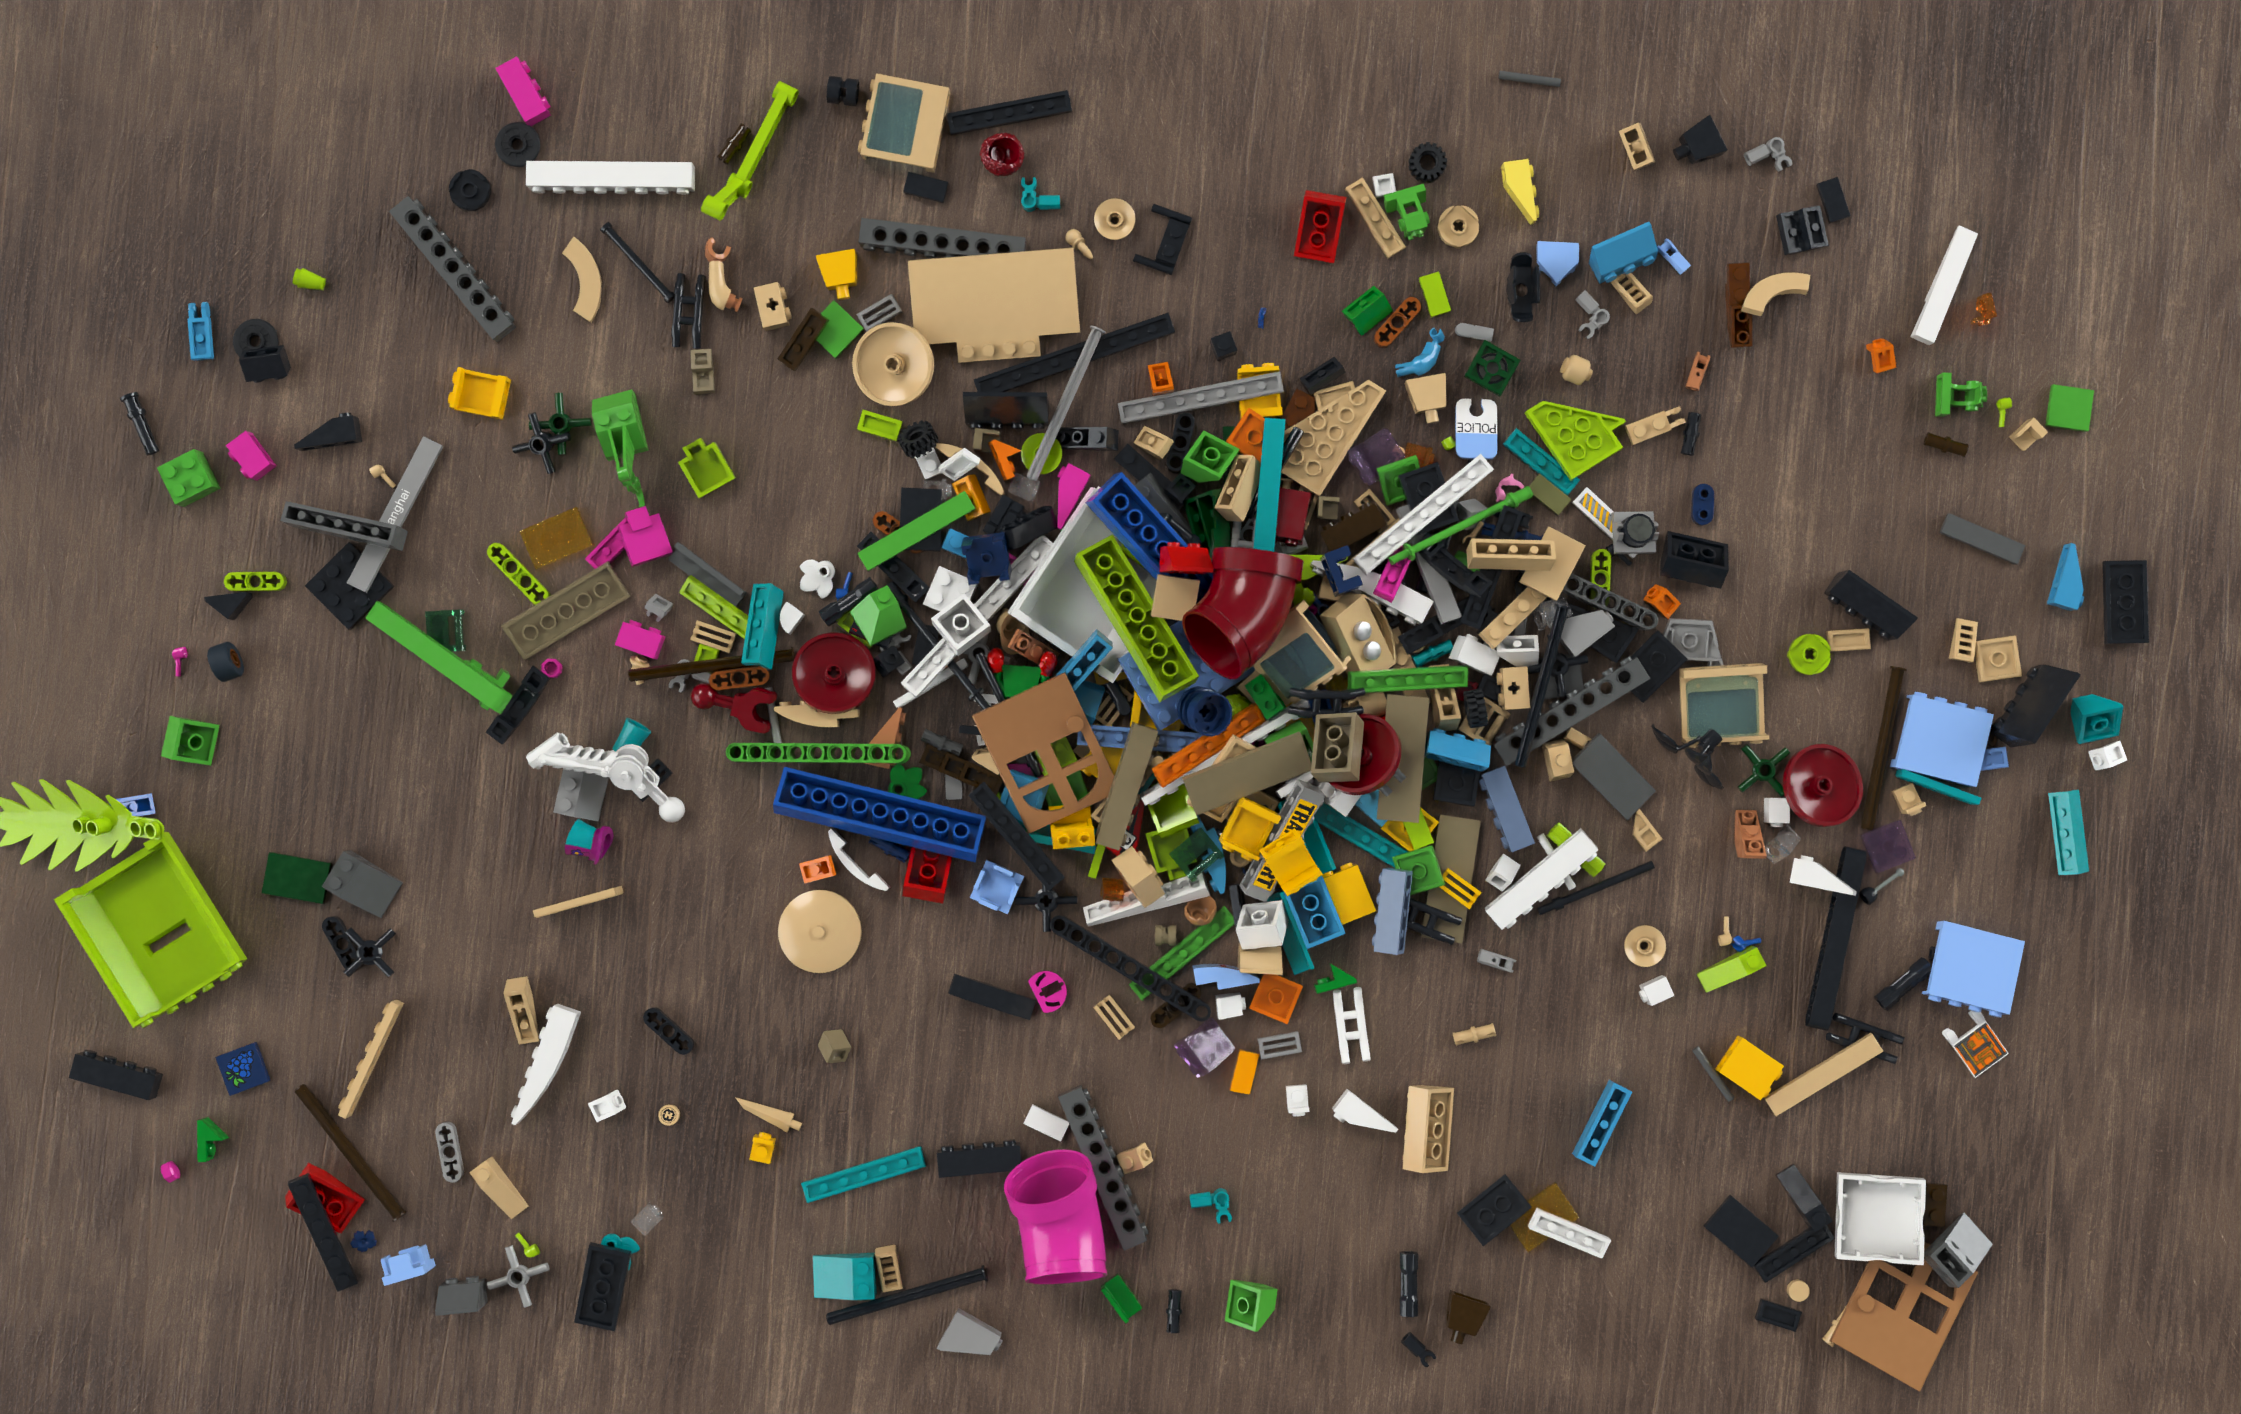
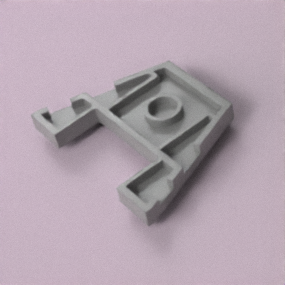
M1669 618L1663 635L1688 660L1708 661V666L1723 665L1711 620Z

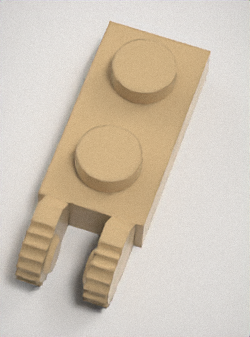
M1680 406L1626 425L1625 429L1631 444L1635 445L1686 423L1685 418L1678 419L1669 424L1667 416L1675 415L1682 411Z

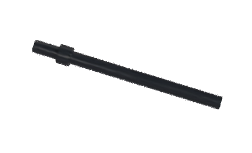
M1649 861L1562 898H1554L1550 903L1538 907V913L1543 915L1552 910L1558 911L1563 909L1564 905L1655 868L1652 861Z

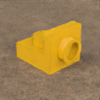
M759 1132V1135L755 1134L753 1136L749 1160L770 1164L776 1138H771L769 1133Z

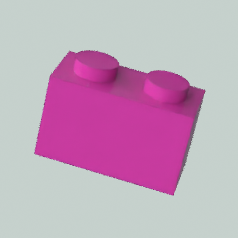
M244 431L226 445L229 449L228 455L234 462L238 461L242 467L240 471L247 479L250 478L258 481L277 466L251 432Z
M630 620L629 623L623 622L615 645L657 660L666 637L660 635L661 630L649 627V630L641 628V623Z

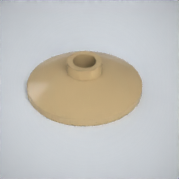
M1108 199L1102 202L1095 212V227L1107 239L1119 240L1125 238L1131 233L1135 225L1134 210L1124 200ZM1114 217L1118 218L1119 222L1117 224L1111 223V219Z
M1642 925L1628 933L1624 942V949L1632 963L1641 967H1650L1657 964L1663 958L1666 951V941L1658 929ZM1642 942L1647 943L1646 949H1641L1640 944Z

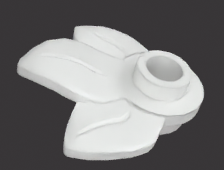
M813 559L803 562L800 565V569L805 575L800 581L801 590H816L821 599L827 597L833 589L834 565L829 561L817 562ZM822 568H826V575L822 573Z

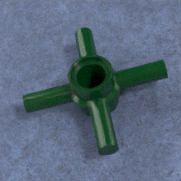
M554 393L556 414L552 415L549 421H539L541 429H551L557 435L570 432L572 427L592 426V418L570 419L568 415L564 414L563 393ZM564 419V427L557 429V421ZM529 422V430H533ZM566 442L558 443V455H567Z
M1748 744L1741 747V750L1754 765L1752 767L1753 774L1737 786L1739 791L1745 792L1758 780L1768 781L1779 796H1783V786L1774 777L1776 772L1775 766L1786 758L1790 751L1785 747L1770 760L1760 759ZM1763 764L1768 768L1765 776L1760 773V767Z

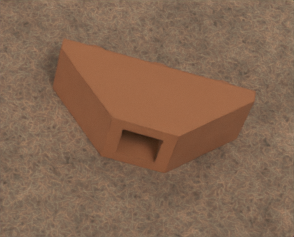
M1020 629L1016 630L1007 646L1039 666L1044 652H1053L1057 658L1060 654Z
M1757 810L1735 811V847L1737 856L1740 858L1766 859L1767 855Z

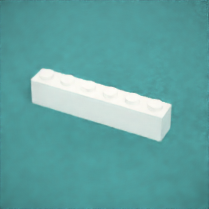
M1580 828L1487 905L1485 911L1501 930L1505 927L1509 929L1517 922L1516 918L1519 915H1526L1533 909L1532 905L1536 901H1543L1549 895L1548 891L1553 887L1555 889L1559 888L1565 882V877L1569 874L1571 876L1576 874L1581 869L1580 865L1583 862L1593 860L1597 856V846Z

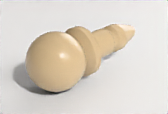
M1076 229L1069 230L1065 237L1067 243L1072 245L1075 250L1079 249L1085 257L1093 259L1091 250L1085 245V239Z

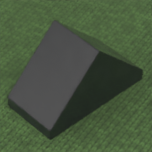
M240 592L204 597V600L227 619L235 620L253 598V594Z

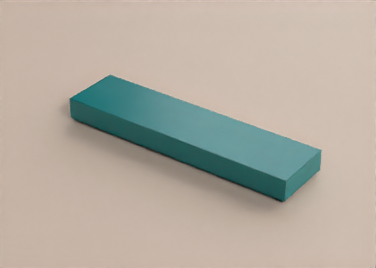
M1517 428L1502 444L1567 496L1580 481L1578 477L1570 481L1558 462Z
M1897 769L1895 774L1899 779L1970 805H1979L1982 799L1976 795L1905 769Z

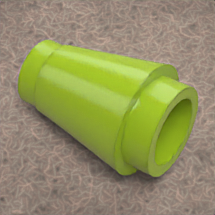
M304 268L296 269L293 277L294 285H297L298 288L324 290L326 278H322Z

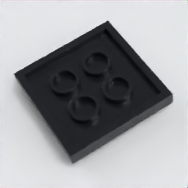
M350 542L305 585L348 630H351L372 609L376 601H380L394 587L380 571H378L367 593L347 584L362 555Z

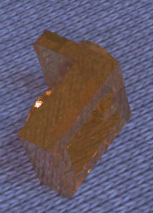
M1987 293L1979 296L1976 301V308L1978 313H1981V316L1970 320L1971 325L1978 323V326L1990 324L1991 319L1997 317L1992 294Z
M1408 442L1402 459L1416 455L1421 468L1432 464L1435 454L1432 453L1433 448L1431 447L1426 448Z
M1102 878L1100 889L1102 900L1123 901V879Z

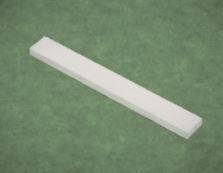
M1482 454L1478 455L1353 558V561L1365 575L1370 573L1494 470Z

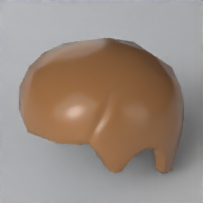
M1211 896L1188 901L1184 908L1185 917L1193 925L1209 924L1216 915V901Z

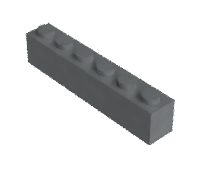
M288 501L285 503L280 519L281 522L295 528L403 551L408 531L397 525Z

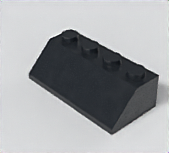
M1850 570L1837 573L1824 592L1830 602L1835 605H1842L1847 614L1862 619L1861 623L1870 629L1875 628L1879 631L1878 635L1887 641L1898 639L1918 618Z

